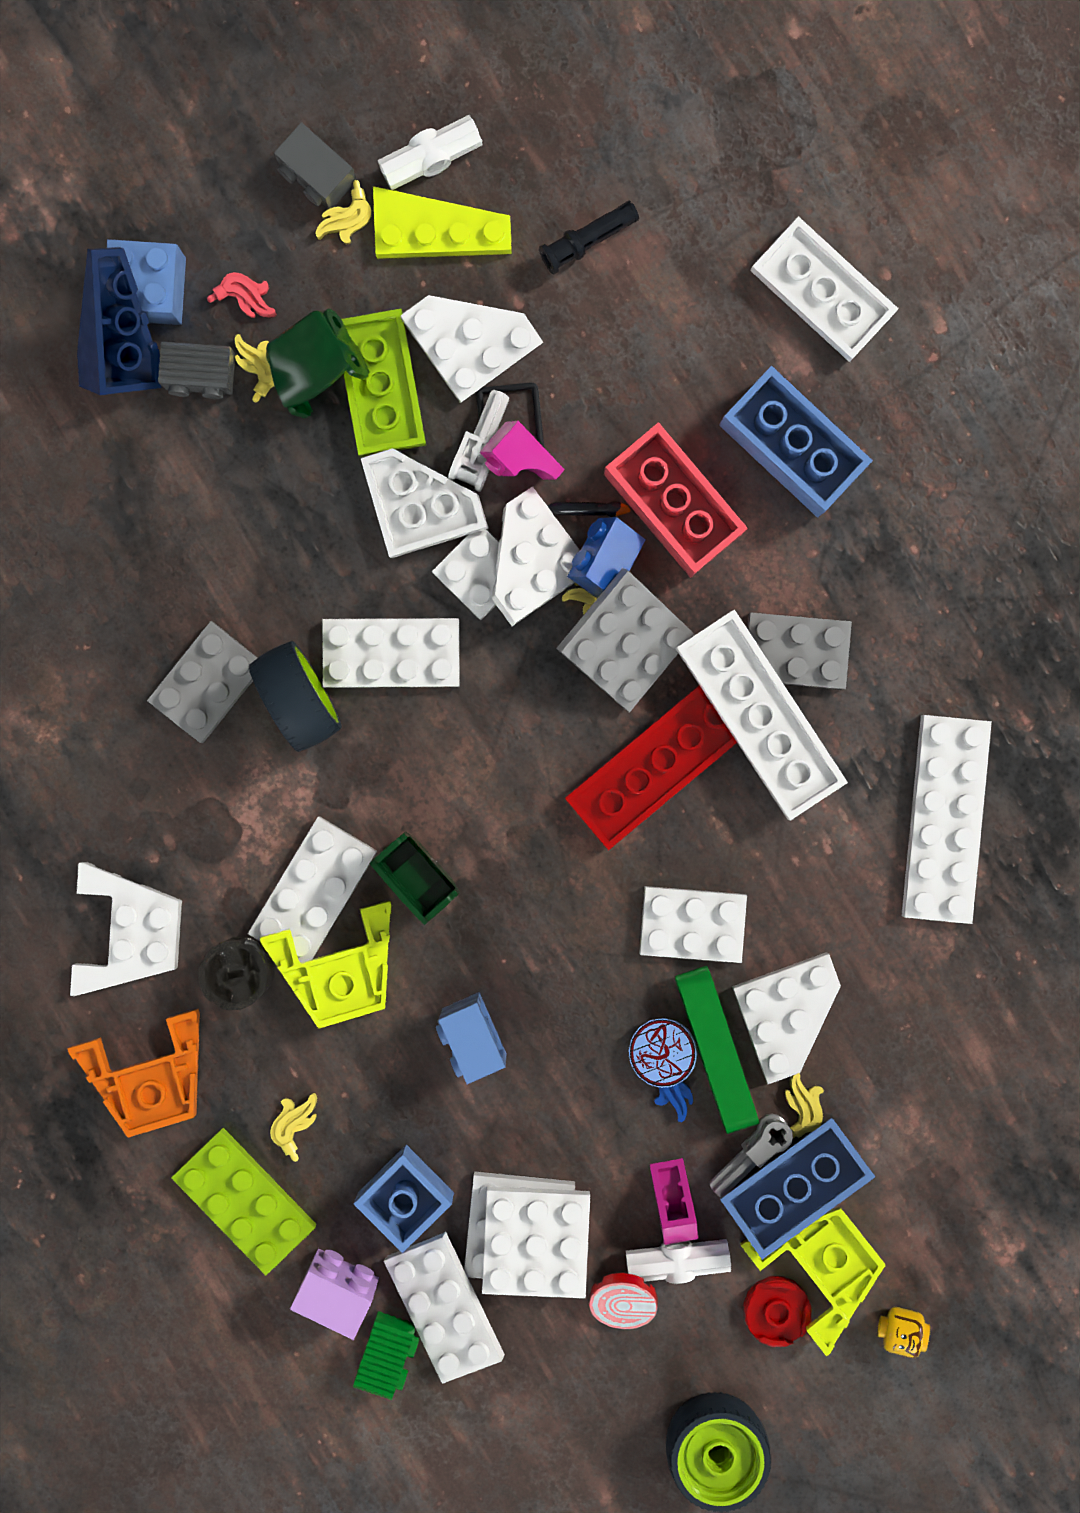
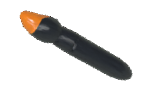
M617 501L607 504L599 502H555L548 505L553 514L567 516L607 515L617 517L631 511L628 505Z

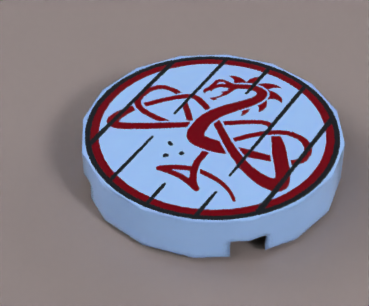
M667 1018L650 1020L640 1026L633 1035L629 1047L630 1063L637 1076L647 1084L661 1088L675 1086L687 1079L695 1067L698 1056L696 1041L689 1029L679 1022Z

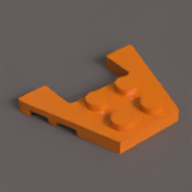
M198 1008L170 1016L166 1019L175 1052L112 1071L109 1067L101 1037L67 1048L73 1060L76 1059L87 1076L85 1078L89 1083H93L103 1097L104 1105L128 1138L189 1120L197 1115L200 1022Z

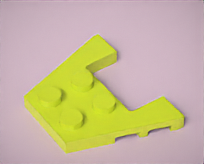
M389 900L359 909L368 940L366 944L308 961L299 962L290 928L259 937L261 944L318 1029L385 1009L391 902Z
M841 1207L828 1211L763 1260L748 1239L740 1243L741 1247L760 1271L786 1250H789L826 1296L832 1306L805 1327L806 1331L826 1356L832 1352L838 1337L844 1328H847L850 1318L860 1302H863L885 1267L883 1260Z

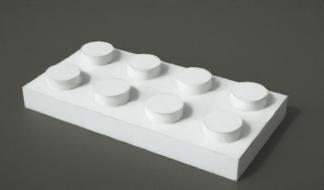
M799 216L750 270L849 362L898 310L888 298Z
M459 618L322 619L324 688L460 687Z
M317 817L248 934L260 941L259 937L290 928L299 962L313 959L370 865L369 863L376 855L377 850L322 817Z
M446 1232L412 1245L403 1253L397 1251L387 1255L384 1263L442 1384L502 1361L505 1354Z

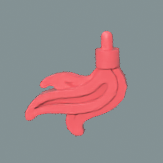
M233 272L227 274L221 284L213 288V293L207 297L209 303L216 299L221 301L227 296L236 297L241 310L251 318L256 317L255 313L251 311L252 309L260 316L273 318L277 315L275 309L269 307L261 298L269 290L267 281L258 284L241 273Z

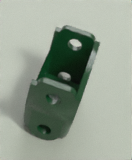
M329 308L324 312L313 311L271 340L266 347V358L270 365L273 383L283 406L292 415L304 419L313 412L308 400L326 390L345 371L349 375L361 380L367 378L370 373L359 348L349 336L343 321L335 311Z
M407 832L400 835L369 863L398 898L424 925L460 893L453 879L422 844Z

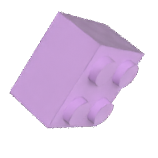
M318 1248L290 1310L354 1340L372 1303L379 1277L375 1276L374 1272L364 1265L357 1264L354 1266L344 1261V1258L333 1250L323 1251Z

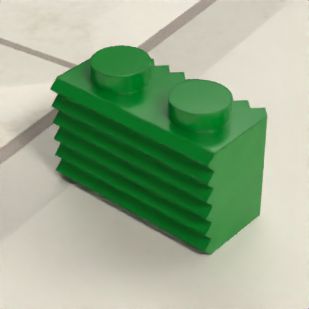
M381 1311L377 1312L354 1380V1388L392 1400L396 1389L402 1391L408 1374V1370L403 1368L407 1357L413 1359L419 1342V1337L414 1336L415 1326L413 1322L384 1314Z

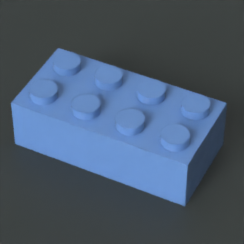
M773 366L730 409L719 424L726 433L817 518L836 501L873 461Z
M831 1118L720 1200L763 1260L875 1178V1175Z

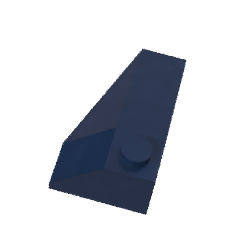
M121 247L87 249L77 347L79 387L98 395L162 388L158 382L160 352L157 343L153 342L147 326L149 320L146 312L141 309L136 294L138 288L125 250Z

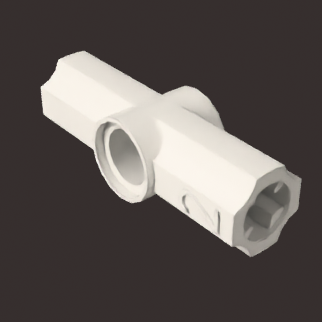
M467 115L437 131L430 128L419 132L412 137L409 145L377 161L391 190H394L422 175L432 177L440 174L450 166L452 160L482 146V139L470 115Z
M727 1239L697 1243L684 1241L668 1245L662 1243L661 1247L626 1251L628 1274L637 1275L643 1278L644 1282L665 1279L666 1282L680 1284L690 1282L698 1275L731 1272V1259Z

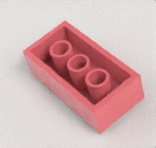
M659 422L605 467L603 475L690 578L748 529Z

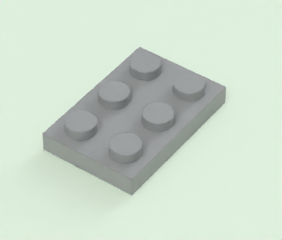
M749 613L747 629L784 685L846 689L851 621Z
M210 621L147 701L199 743H204L253 682L248 666L258 657L217 624Z

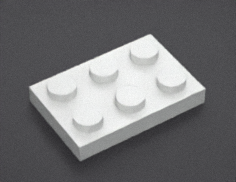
M645 886L639 954L742 963L747 895Z

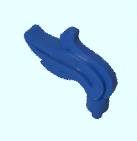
M682 1081L675 1086L659 1087L660 1094L654 1099V1102L657 1105L663 1106L670 1101L677 1111L678 1121L683 1122L687 1114L685 1098L688 1099L690 1105L693 1103V1096L688 1085Z

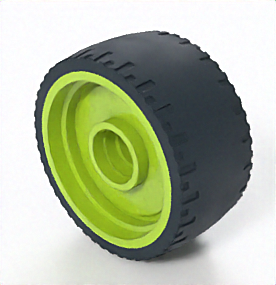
M294 641L273 648L249 664L251 678L265 707L285 739L295 751L300 752L315 746L342 728L337 712L309 661Z
M707 1392L706 1394L703 1393L689 1399L688 1402L686 1401L676 1411V1414L673 1415L667 1431L666 1455L672 1478L686 1499L701 1509L723 1513L724 1511H735V1509L746 1506L762 1492L761 1490L768 1481L771 1469L770 1446L760 1419L749 1405L727 1393ZM715 1446H723L719 1450H711Z

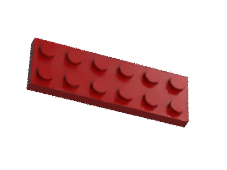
M698 685L574 789L565 799L609 851L737 742L700 685Z

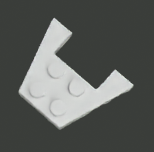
M79 863L77 894L107 895L112 897L108 965L73 964L70 996L85 994L178 968L182 900L143 884L134 883L122 878L118 874L97 868L91 863Z

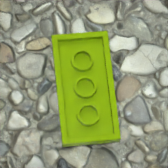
M402 309L341 319L349 336L359 348L370 372L364 380L349 375L347 371L344 372L356 445L360 458L392 448L400 451L426 446L405 324L400 318L403 314Z
M224 1128L214 1135L171 1177L265 1276L305 1239L317 1225Z

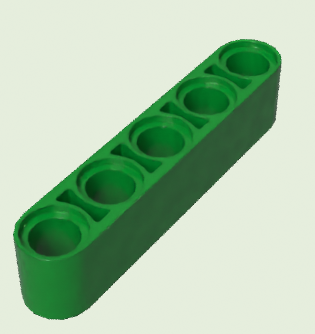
M706 965L674 976L726 1134L760 1124L708 966Z

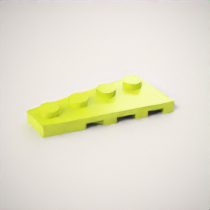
M373 186L375 253L377 259L512 254L510 215Z

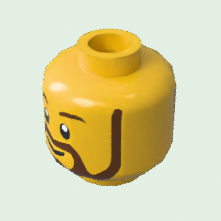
M892 1307L887 1317L880 1316L877 1337L883 1338V1345L887 1352L908 1358H916L920 1352H926L930 1336V1324L925 1323L924 1316L921 1313L900 1307Z

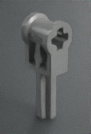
M771 1113L766 1114L759 1120L760 1124L757 1125V1130L741 1144L743 1149L709 1182V1186L716 1195L721 1198L724 1197L756 1165L761 1168L776 1152H782L789 1148L792 1143L793 1134L781 1116ZM774 1128L777 1131L779 1130L781 1134L775 1137L770 1135L769 1131Z

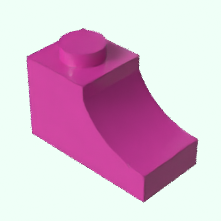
M519 421L505 422L480 451L486 459L485 465L497 476H516L519 471L525 469L537 474L543 480H556L565 470Z
M683 1158L650 1164L664 1245L698 1239L697 1221Z

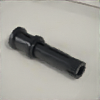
M628 200L577 231L567 230L563 234L564 237L548 246L546 244L539 246L541 258L549 272L553 275L558 273L559 268L573 259H582L586 254V250L639 221L636 207Z

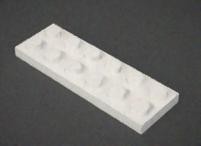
M735 609L675 648L788 820L791 821L848 783Z
M921 715L902 916L905 918L972 924L992 721Z

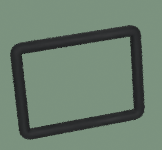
M535 383L482 387L476 392L478 417L480 419L484 409L483 394H489L492 390L509 392L532 389L537 441L544 447L539 390Z

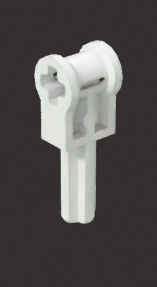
M496 390L490 392L474 434L465 432L449 471L448 479L452 481L458 479L473 485L478 492L482 490L489 473V469L485 465L486 459L480 451L497 432L509 402V397L503 392Z

